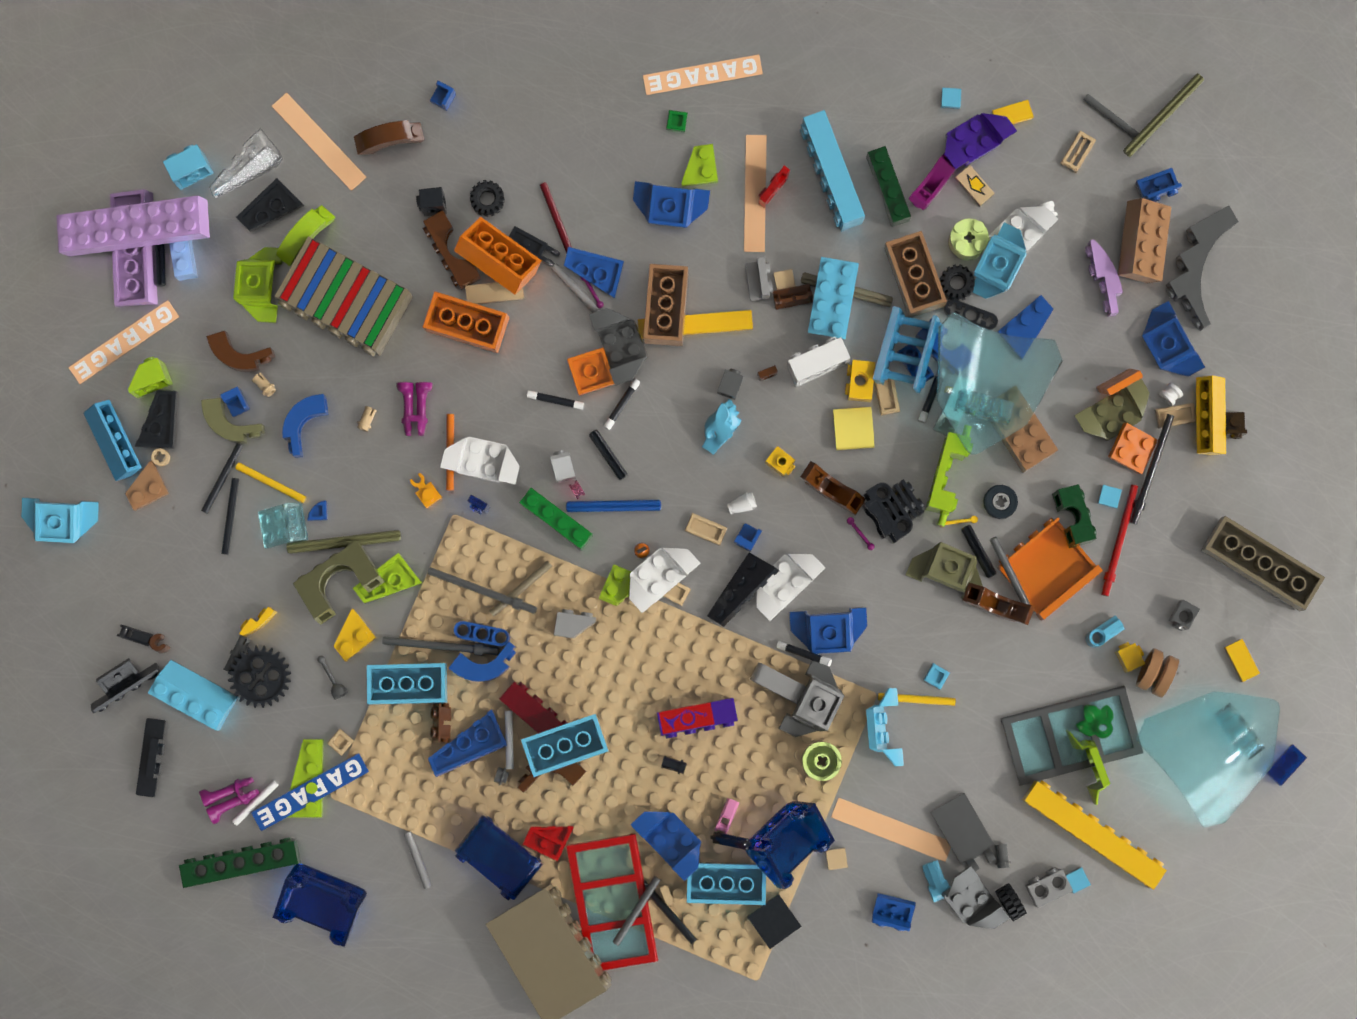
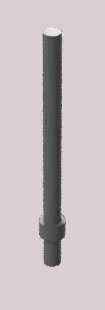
M432 567L428 570V575L509 604L516 610L520 611L522 609L533 614L536 613L537 607L525 603L523 599L509 597Z
M383 637L382 641L384 645L469 652L481 656L483 654L498 655L499 647H488L477 643L475 645L392 637Z

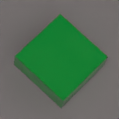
M669 110L666 130L685 132L688 113Z

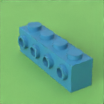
M106 400L94 403L83 414L115 481L131 477L142 467L111 401Z

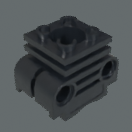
M903 479L892 488L886 483H878L868 489L863 495L867 502L864 503L862 509L875 523L881 539L889 536L892 542L896 543L912 530V521L924 513L923 508L925 506L921 499H916L912 493L915 490L909 481L905 482ZM877 491H883L885 498L878 497ZM903 523L906 530H899L897 524Z

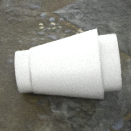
M746 492L727 504L731 514L751 511L757 507L752 492Z

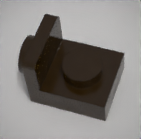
M1226 412V436H1230L1231 439H1242V436L1248 433L1247 429H1245V412Z

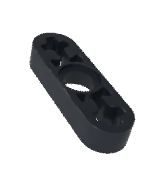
M955 299L949 300L944 307V312L948 317L985 331H992L998 324V318L995 314ZM955 304L958 310H962V307H964L962 317L959 316L961 312L954 311V313H951L948 306ZM973 310L976 313V319L968 320L966 312ZM980 313L983 314L982 319L987 320L988 317L992 318L991 321L994 323V325L991 324L988 327L986 326V322L982 320L980 321V324L977 323L978 319L980 318Z

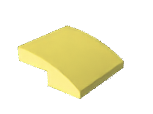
M871 407L833 409L836 450L874 448Z

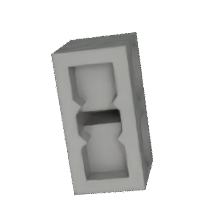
M1055 867L1046 871L1047 875L1042 878L1036 876L1028 880L1029 884L1025 885L1035 907L1039 908L1073 891L1063 869L1057 870ZM1055 877H1060L1062 883L1059 887L1055 888L1052 881ZM1039 885H1042L1044 888V893L1041 896L1035 894V888Z

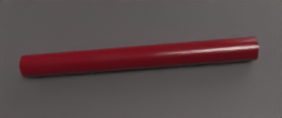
M546 182L541 183L540 188L567 254L568 247L572 248L548 185Z

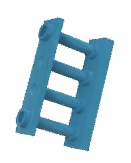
M893 306L873 375V380L877 384L884 385L885 380L892 379L914 384L913 389L916 393L921 392V388H924L926 384L925 374L936 334L940 333L942 326L938 316L933 315L931 322L905 317L900 307ZM906 324L929 329L927 339L922 340L900 335V325ZM900 342L923 347L921 359L895 353L893 351L895 343L898 344ZM894 360L919 366L916 377L890 371L888 369L890 362Z

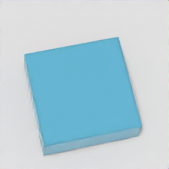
M942 88L941 108L960 109L961 89Z
M1102 485L1098 504L1117 509L1122 490Z
M933 663L923 680L941 690L950 672Z
M1082 867L1066 874L1073 889V894L1091 885Z

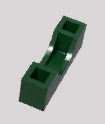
M886 146L867 152L866 159L872 175L879 185L891 227L909 222L911 214Z

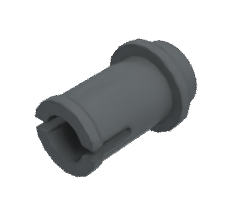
M1007 844L995 845L997 857L995 865L998 868H1008L1011 861L1008 860Z

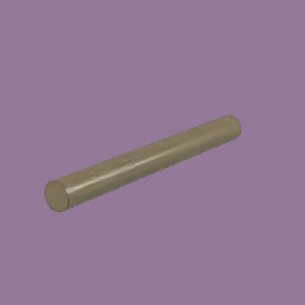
M548 561L545 562L507 596L512 598L518 597L553 566ZM500 601L489 612L495 617L509 604Z

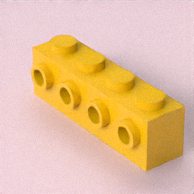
M1213 375L1196 377L1197 454L1209 456L1226 454L1225 378Z

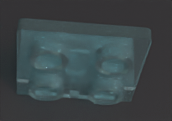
M285 503L258 512L265 549L290 542L308 540L302 503Z

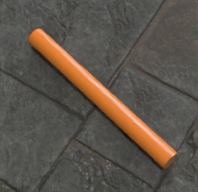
M447 414L446 448L454 444V414ZM446 469V491H454V471Z

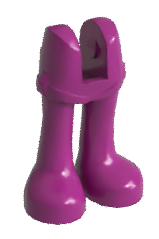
M396 383L397 390L403 394L404 414L401 423L404 426L405 436H411V422H418V436H424L426 424L428 423L426 418V397L428 392L432 390L433 383H415L417 415H413L414 383Z
M252 777L241 780L237 779L234 783L217 791L209 792L206 789L199 791L205 807L236 793V797L206 809L213 825L220 821L221 814L241 804H249L250 800L259 795L258 789L249 791L247 794L242 789L254 782Z

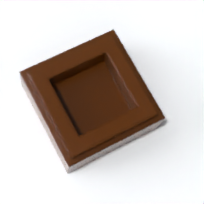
M776 365L759 371L757 373L759 381L776 376L778 373Z

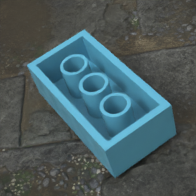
M821 257L808 333L846 339L859 263Z
M446 663L367 665L368 705L448 703Z
M596 714L521 739L533 777L609 751Z
M699 863L698 869L687 878V903L766 905V864Z

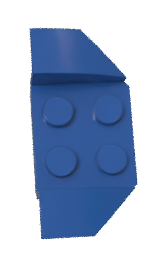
M635 181L633 201L643 213L648 223L686 228L708 209L710 190L685 189Z
M1167 301L1152 309L1142 337L1160 369L1184 376H1191L1204 369L1205 365L1192 346L1170 302Z
M866 607L849 608V612L808 615L807 611L789 612L790 631L810 652L816 654L851 652L854 643L867 628Z
M643 812L631 824L639 835L655 849L683 881L698 869L701 841L674 813Z

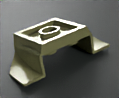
M1139 379L1074 416L1084 432L1109 441L1119 434L1123 423L1134 426L1142 420L1150 392L1143 380Z
M942 542L935 545L934 548L913 557L906 572V576L920 582L926 577L962 592L961 599L964 597L969 582L983 586L976 567V556Z

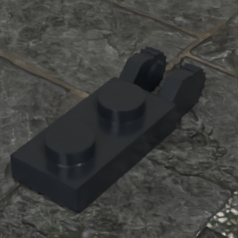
M514 226L509 235L511 239L548 266L553 267L555 263L551 259L542 256L545 250L553 256L559 257L560 252L548 246V243Z

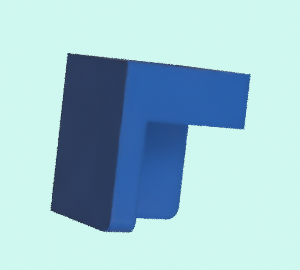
M437 80V88L430 102L447 111L456 93L454 88Z
M238 386L220 394L233 417L250 410Z
M745 523L734 543L751 552L762 530H757Z

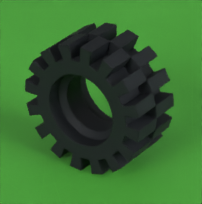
M483 180L482 183L479 181L477 186L474 185L472 187L470 202L475 212H478L481 216L483 214L485 217H488V215L494 216V213L497 212L498 214L505 199L502 188L497 183H493L491 180L489 182ZM484 192L493 193L495 197L494 202L490 205L482 204L480 202L481 194Z
M954 264L953 267L949 266L946 271L942 272L940 283L946 297L948 296L950 300L955 299L959 301V299L965 300V297L971 295V292L974 290L975 279L968 267H963L961 264L956 266ZM954 276H961L965 280V285L961 289L951 287L950 280Z
M1009 883L995 891L1003 908L1013 922L1027 914L1024 905Z

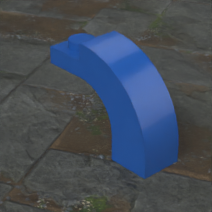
M324 394L302 399L292 407L285 418L282 435L283 439L291 440V442H288L289 453L293 454L295 458L303 457L301 431L305 423L312 418L329 415L327 398Z
M508 642L500 654L487 664H476L460 653L449 669L458 676L474 682L496 679L510 668L505 661H510L514 657L516 646Z

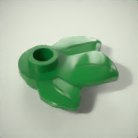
M1085 705V720L1076 724L1078 730L1086 736L1096 735L1102 739L1108 738L1113 732L1111 722L1114 714L1112 709L1108 705L1102 707L1101 710L1094 705ZM1104 725L1107 727V729L1105 731H1101L1099 729L1100 726Z

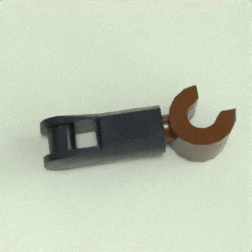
M120 625L122 628L120 633L117 634L118 637L150 646L158 653L169 651L170 647L168 645L161 644L158 646L159 641L164 640L165 636L163 634H155L153 636L151 633ZM129 630L133 631L131 638L127 637Z

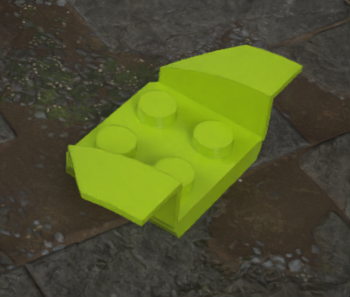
M264 247L249 259L237 261L233 299L242 305L258 322L276 323L278 306L271 303L274 265H282V260L276 256L278 250L276 247Z
M1066 730L1072 748L1085 749L1090 764L1095 763V767H1092L1097 782L1086 787L1092 803L1098 805L1099 792L1109 786L1110 781L1095 741L1085 739L1078 742L1073 734Z

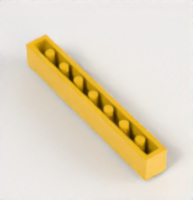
M1041 780L1040 783L1038 781L1032 783L1022 801L1148 888L1153 890L1156 888L1167 871L1162 867L1164 864L1156 858H1153V860L1146 856L1148 853L1140 847L1136 849L1132 847L1129 839L1124 836L1120 838L1116 836L1113 828L1108 825L1104 827L1100 825L1097 817L1090 813L1088 816L1084 814L1081 806L1074 802L1072 805L1068 803L1065 795L1058 791L1056 794L1050 790L1051 786Z

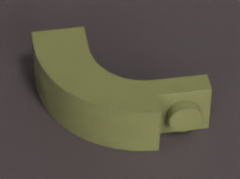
M221 398L201 400L202 411L207 424L222 438L230 442L245 444L247 443L246 436H249V438H259L260 434H265V426L263 424L245 426L231 424L226 418L224 402Z

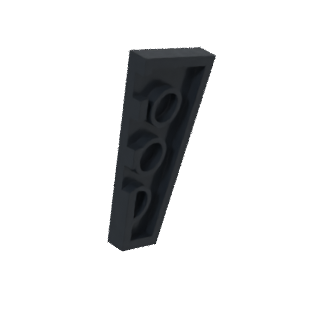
M749 552L707 617L724 627L741 610V606L746 601L749 602L754 597L753 594L760 587L763 588L768 583L767 580L773 574L776 575L780 570Z

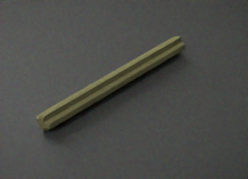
M1197 73L1124 148V154L1131 157L1199 87L1204 78Z
M394 530L287 543V552L299 553L341 548L355 541H358L361 545L400 541L401 532Z

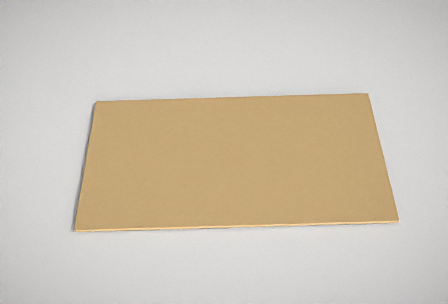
M453 515L430 567L508 595L548 561L553 567L517 597L523 599L525 603L536 606V613L533 614L522 609L519 611L512 608L511 605H507L494 617L489 611L500 601L427 574L399 638L467 645L483 644L460 639L454 634L455 624L465 621L506 630L510 635V642L516 646L514 650L516 654L510 661H505L510 668L503 675L490 681L474 682L458 676L449 669L458 655L462 653L476 664H487L493 661L504 647H499L498 655L483 654L481 656L469 652L395 646L387 665L447 664V701L449 707H451V721H444V725H451V738H449V742H441V738L440 742H432L430 729L433 726V719L430 712L433 703L370 705L346 758L347 760L359 753L369 772L332 792L331 798L541 889L550 884L557 886L561 892V897L576 903L566 846L629 835L631 833L636 834L644 880L648 884L654 876L661 880L655 892L664 902L665 900L659 887L665 884L668 886L674 899V903L668 905L669 908L697 940L691 944L655 902L649 898L648 905L654 937L750 979L759 980L772 948L769 949L747 916L763 905L687 903V879L683 881L655 849L639 835L631 824L643 812L674 813L700 839L699 863L766 864V903L779 894L789 908L867 722L866 709L874 705L877 694L833 675L838 689L844 694V698L828 731H816L794 737L780 730L779 727L786 713L792 715L797 704L751 681L750 678L758 662L806 686L810 679L809 676L805 675L809 664L659 600L643 613L630 601L629 597H626L617 606L600 600L599 596L607 578L461 516ZM562 609L573 610L575 615H581V612L593 613V617H596V623L574 639L554 635L557 612H562ZM462 625L458 629V633L461 636L466 635L468 632L466 625ZM480 629L477 632V637L479 639L486 638L487 631ZM498 633L496 641L503 643L506 640L505 633ZM484 644V646H488V647H498V646H493V645ZM520 681L529 688L527 692L532 697L536 694L544 701L541 704L546 709L551 707L558 714L556 718L561 722L565 720L570 723L596 714L609 750L603 754L577 762L587 772L574 786L560 774L548 772L541 775L523 793L518 788L520 785L518 781L524 774L530 775V772L525 768L529 763L521 739L538 733L513 712L514 769H506V772H509L506 783H501L499 786V783L494 782L498 767H506V746L438 777L434 775L428 760L430 756L447 743L453 741L461 732L466 731L491 709L505 738V711L512 710L500 701L499 698L513 682L518 684ZM734 698L738 721L734 722L735 726L723 728V724L715 725L714 730L704 731V728L696 729V733L685 735V732H678L677 737L666 739L665 735L661 736L657 712ZM816 742L830 743L841 754L842 763L838 774L827 781H817L810 778L802 767L804 751L808 746ZM664 756L679 761L683 759V762L687 763L684 774H678V772L661 768ZM819 756L817 765L825 766L826 758ZM727 798L739 802L727 834L748 838L749 842L752 843L748 850L715 844L710 839L714 832L724 833L718 829L715 831V827ZM722 817L721 823L728 825L729 819ZM530 827H574L558 862L522 846ZM629 843L576 852L581 882L634 874ZM636 881L583 890L586 908L615 921L627 919L639 901ZM644 924L631 926L645 933Z

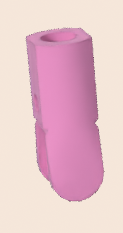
M727 798L715 831L718 829L727 834L739 802ZM722 817L729 819L728 825L721 823Z

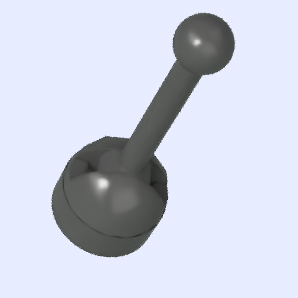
M319 656L317 661L322 664L333 684L331 694L334 700L345 696L348 693L344 685L335 682L324 662L325 657Z

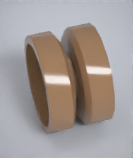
M1153 648L1146 657L1145 664L1141 667L1136 687L1143 690L1151 687L1152 694L1162 698L1175 677L1179 666V659L1171 655L1164 659L1163 652Z

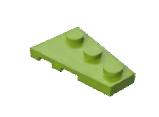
M397 553L377 569L385 581L371 592H368L361 583L353 587V590L363 603L366 604L422 584V582L403 557Z

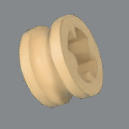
M158 448L152 452L151 459L154 464L165 466L170 461V455L166 450ZM160 452L162 455H165V459H163V462H160L156 459V456H159L158 453Z

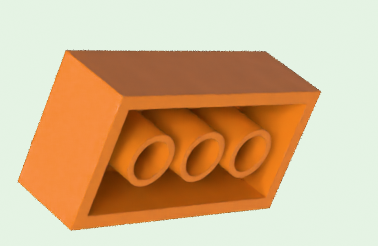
M482 217L478 218L459 237L454 249L456 253L514 295L535 276L542 261Z
M434 291L423 328L426 332L498 353L510 317L507 313Z

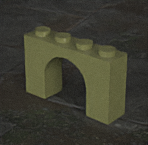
M358 541L349 543L345 549L331 555L327 561L316 565L312 571L301 575L293 583L312 617L320 625L336 615L325 594L327 582L334 574L340 571L354 572L361 585L368 592H371L385 582L364 547Z

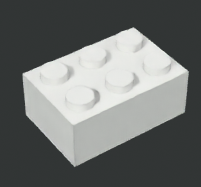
M832 337L826 340L825 344L820 347L817 344L808 348V351L802 355L801 352L790 356L791 359L788 360L787 368L797 387L848 365L851 358L842 338L836 339V337Z

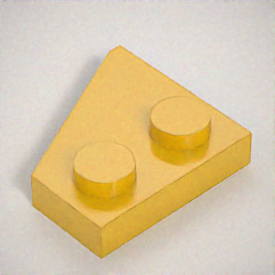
M352 609L333 647L344 661L347 662L376 639V636L358 613Z

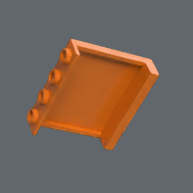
M1059 517L1055 520L1050 518L1043 524L1045 527L1040 532L1034 531L1028 536L1030 540L1026 544L1021 542L1013 549L1015 551L1014 554L1010 557L1008 554L1006 555L1030 605L1035 607L1034 613L1041 621L1046 619L1103 571L1099 565L1096 566L1080 546L1069 548L1063 531L1065 528L1059 522ZM999 560L998 562L1000 563V565L997 568L1011 584Z

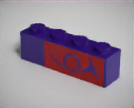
M734 698L657 712L661 736L665 735L666 739L677 737L678 732H685V735L694 734L696 729L704 728V731L714 730L715 725L723 724V728L735 726L734 722L738 721Z

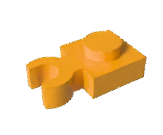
M419 473L421 481L415 483L411 479L410 483L414 487L419 488L415 494L428 509L439 501L442 496L431 482L425 484V477Z

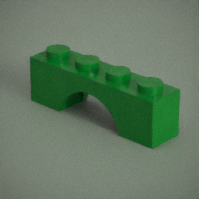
M530 488L519 502L521 506L544 521L581 551L593 537L590 531L533 488Z

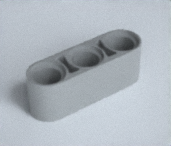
M758 662L750 678L751 681L795 704H798L806 687Z

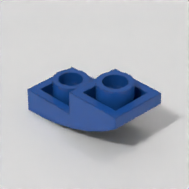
M908 344L897 351L898 354L920 359L922 357V354L914 345ZM903 363L909 374L916 377L919 366ZM929 366L925 374L926 382L934 377V373Z

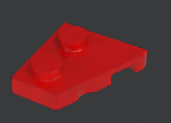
M784 165L779 173L773 176L768 188L765 187L758 195L760 197L758 204L763 208L766 207L788 180L789 168Z
M530 827L522 846L558 862L574 827Z

